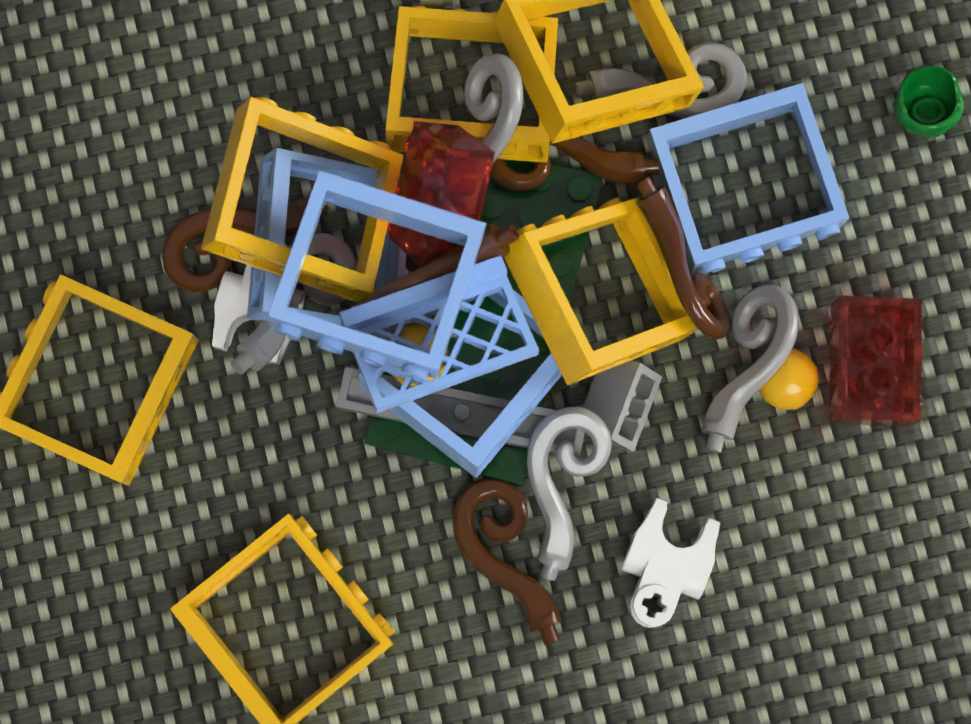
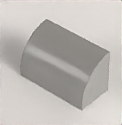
M635 361L626 362L595 375L583 408L597 414L607 425L613 446L634 452L662 376L642 363Z

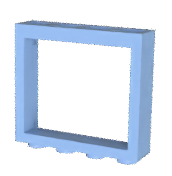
M803 83L649 130L646 140L652 158L658 159L659 162L658 176L661 186H665L682 224L686 258L690 273L702 270L703 274L715 273L726 268L725 262L740 258L741 263H748L762 258L764 250L777 246L779 252L791 250L803 244L801 239L816 235L817 240L827 239L830 235L840 233L839 228L849 219ZM794 111L828 212L703 250L669 149Z
M275 148L261 157L254 236L284 246L290 176L316 181L320 170L374 187L378 170ZM399 174L396 195L410 199L411 176ZM388 223L377 272L376 290L408 274L405 264L406 251L411 243L410 229ZM251 266L247 318L270 322L268 315L281 281V276ZM288 307L290 310L341 326V319L338 315Z
M319 170L268 315L270 325L276 327L275 332L286 335L291 340L300 341L301 336L318 341L317 346L331 353L342 354L344 349L360 354V361L375 367L383 368L385 363L401 367V373L412 379L417 377L426 380L427 376L437 379L482 243L486 223ZM325 202L465 246L429 354L288 309Z
M513 290L529 328L543 338L525 299ZM502 291L488 296L506 309L507 303ZM550 354L473 447L413 401L388 410L477 478L562 374L552 354ZM369 365L372 375H374L377 368ZM360 372V388L364 390L367 394H369L362 374ZM380 377L377 387L382 398L399 392L397 388Z

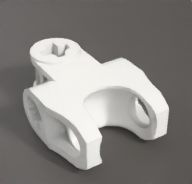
M246 265L244 275L226 271L222 277L214 304L215 321L212 346L215 349L227 352L236 329L246 321L256 320L247 318L251 266ZM294 289L290 307L303 309L305 291ZM285 336L282 346L269 363L280 364L291 340L288 339V336Z
M658 498L654 500L646 518L632 536L621 570L639 577L630 602L631 616L638 624L649 628L665 624L674 614L681 593L698 600L701 598L715 562V547L720 522L709 518L701 527L698 538L691 547H675L667 541L662 530L668 502ZM654 595L658 598L657 605L662 607V612L654 613L649 617L646 615L648 608L642 605V601L649 600Z

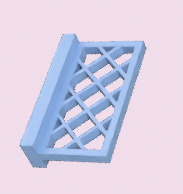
M501 255L474 265L460 306V310L470 315L462 331L453 328L451 337L458 340L450 357L444 355L442 364L446 366L439 378L431 381L417 377L412 379L401 373L402 369L385 363L383 368L375 367L377 369L374 375H372L369 364L360 361V354L353 352L377 413L539 354L538 346L507 278V268ZM456 271L340 312L341 326L429 354L430 349H428V346L438 329ZM502 291L507 303L502 317L480 308L485 297ZM476 300L474 306L471 305V304H468V303L473 302V301ZM510 313L515 322L508 320ZM433 315H436L435 318H434V320L428 318V317H431V316H433ZM476 316L498 325L490 343L468 334ZM417 322L430 328L421 346L400 337L405 325ZM503 328L520 334L525 347L508 351L496 346V343ZM396 329L395 332H394V334H391V333L388 332V331H391V330ZM464 342L486 351L480 363L469 366L456 360ZM491 354L497 355V357L489 359ZM451 368L458 370L449 374ZM383 371L405 380L399 392L384 398L381 397L377 383ZM411 382L417 385L409 388Z

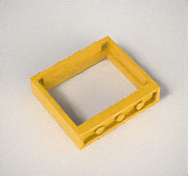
M503 0L493 22L512 61L520 72L522 82L552 144L679 111L692 105L703 90L704 85L660 0H628L668 81L571 106L568 105L528 20L613 0Z
M399 6L386 120V144L391 147L392 151L465 157L488 134L494 125L492 123L401 117L409 36L504 43L493 22L497 12L483 13L470 12L464 9L443 10L429 9L424 6ZM544 16L528 20L539 45L544 46V55L555 75L558 18ZM540 117L538 127L517 125L508 145L497 159L548 163L550 137Z
M250 97L236 110L201 249L282 277L291 248L231 228L257 125L378 170L374 188L392 194L396 192L404 155L392 151L391 147L384 142L366 141L358 138L347 128L340 126L329 127L316 122V118L308 113L290 112L279 108L277 103L271 99ZM371 216L367 217L355 271L307 254L297 282L354 302L371 294L374 290L389 222Z
M618 197L604 203L596 211H594L592 206H588L571 215L570 219H565L564 215H559L546 221L540 228H536L535 224L524 226L517 230L520 238L509 245L510 254L504 257L567 386L680 342L699 330L679 300L660 246L645 215L636 203L639 198L622 202ZM613 224L663 325L593 351L541 246Z
M60 274L57 282L50 283L43 296V304L45 306L39 318H34L26 330L25 340L27 343L21 355H16L7 369L6 375L9 379L3 392H0V428L130 486L199 339L191 332ZM71 295L172 339L112 465L11 419Z
M287 514L170 608L260 724H297L394 645L389 636L395 631L380 613L375 617L370 614L363 605L369 600L354 580L348 585L338 574V571L343 566L328 548L323 552L318 549L312 541L317 534L303 516L296 521L292 515ZM290 534L376 643L283 718L197 608Z

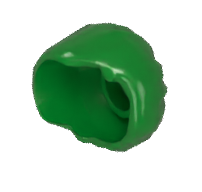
M933 65L920 66L907 73L900 84L893 102L894 114L899 125L904 127L908 133L914 134L916 137L922 136L925 138L941 136L954 128L961 119L965 106L963 95L955 76L949 70Z

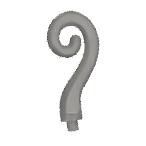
M706 42L691 48L687 54L696 71L701 61H715L725 71V85L717 94L707 98L695 99L689 108L667 114L688 118L737 103L744 92L747 79L745 65L741 58L731 48L719 43ZM603 68L589 71L588 80L575 82L574 85L577 98L591 95L592 99L595 100L656 83L631 70ZM698 73L704 85L700 93L709 92L714 86L713 79L708 76H701Z
M489 54L478 59L472 66L466 79L464 98L465 106L469 113L481 121H487L496 116L497 119L488 134L455 166L446 183L442 207L449 209V212L465 216V213H474L481 179L508 145L521 116L523 106L521 75L515 63L503 54ZM495 75L500 82L502 93L491 91L484 101L482 97L484 84L490 76Z
M315 233L313 235L307 252L308 255H327L335 264L355 271L357 262L353 251L346 242L327 233ZM303 284L308 298L317 304L331 306L345 300L343 297ZM261 320L258 327L237 346L239 356L231 362L232 368L240 375L249 368L254 371L261 370L277 354L286 335L275 332L276 327L271 326L268 321Z
M762 285L750 290L735 307L731 318V332L740 345L745 348L756 349L766 345L772 336L773 339L765 352L750 367L728 383L710 404L702 428V432L709 435L705 448L709 451L721 453L725 439L733 440L746 403L781 368L795 344L799 328L798 308L790 294L777 285ZM771 306L775 309L777 317L776 329L775 324L771 320L763 319L756 329L750 331L749 323L751 317L759 308Z
M566 407L554 411L545 417L534 430L527 449L528 477L545 522V532L537 556L538 560L543 563L540 575L551 581L556 580L559 569H568L574 549L573 523L550 475L548 459L552 443L562 431L568 429H580L591 437L593 451L587 458L575 456L574 447L570 440H563L557 447L556 458L558 464L568 474L576 477H586L597 473L606 464L611 453L612 442L607 425L597 414L582 407Z

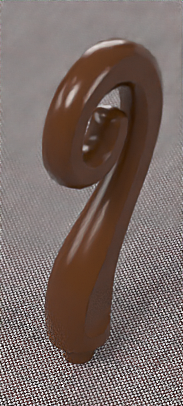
M539 119L519 120L518 125L538 127ZM582 136L553 144L550 140V145L569 155L597 177L621 184H636L644 179V175H658L659 173L658 159H644L641 151L617 152L605 150ZM548 156V163L531 162L533 164L531 171L519 173L511 170L505 160L496 159L487 172L496 183L504 188L513 191H529L541 186L549 176L551 160Z
M650 176L636 183L642 195V198L636 203L645 215L660 246L679 300L692 322L706 337L712 340L723 339L728 334L730 326L725 302L719 290L709 278L702 274L691 277L686 258L683 228L676 208L665 186L657 189Z
M304 196L287 206L285 237L297 235L308 204ZM326 202L323 206L321 214L329 210V207ZM236 207L231 228L254 233L256 210ZM211 208L198 211L184 218L173 228L164 243L162 256L164 270L175 285L187 291L204 292L220 286L226 271L231 272L232 260L202 250L203 239L196 242L194 251L201 256L212 255L214 257L215 265L212 270L205 274H197L189 270L184 262L183 256L186 246L193 238L206 231Z
M512 224L502 230L496 225L486 228L475 264L500 255L502 258L509 255V245L520 238L517 229ZM460 245L427 265L377 289L360 300L356 306L457 271L465 246Z
M482 478L473 481L462 491L456 500L453 510V532L459 549L476 570L517 598L522 606L531 632L540 631L544 646L560 641L555 625L562 623V619L548 591L530 575L491 554L480 542L474 527V512L477 506L486 499L499 498L509 506L511 517L505 524H499L492 516L484 515L480 520L482 532L488 539L496 542H507L521 534L527 524L528 508L524 496L513 484L504 480Z

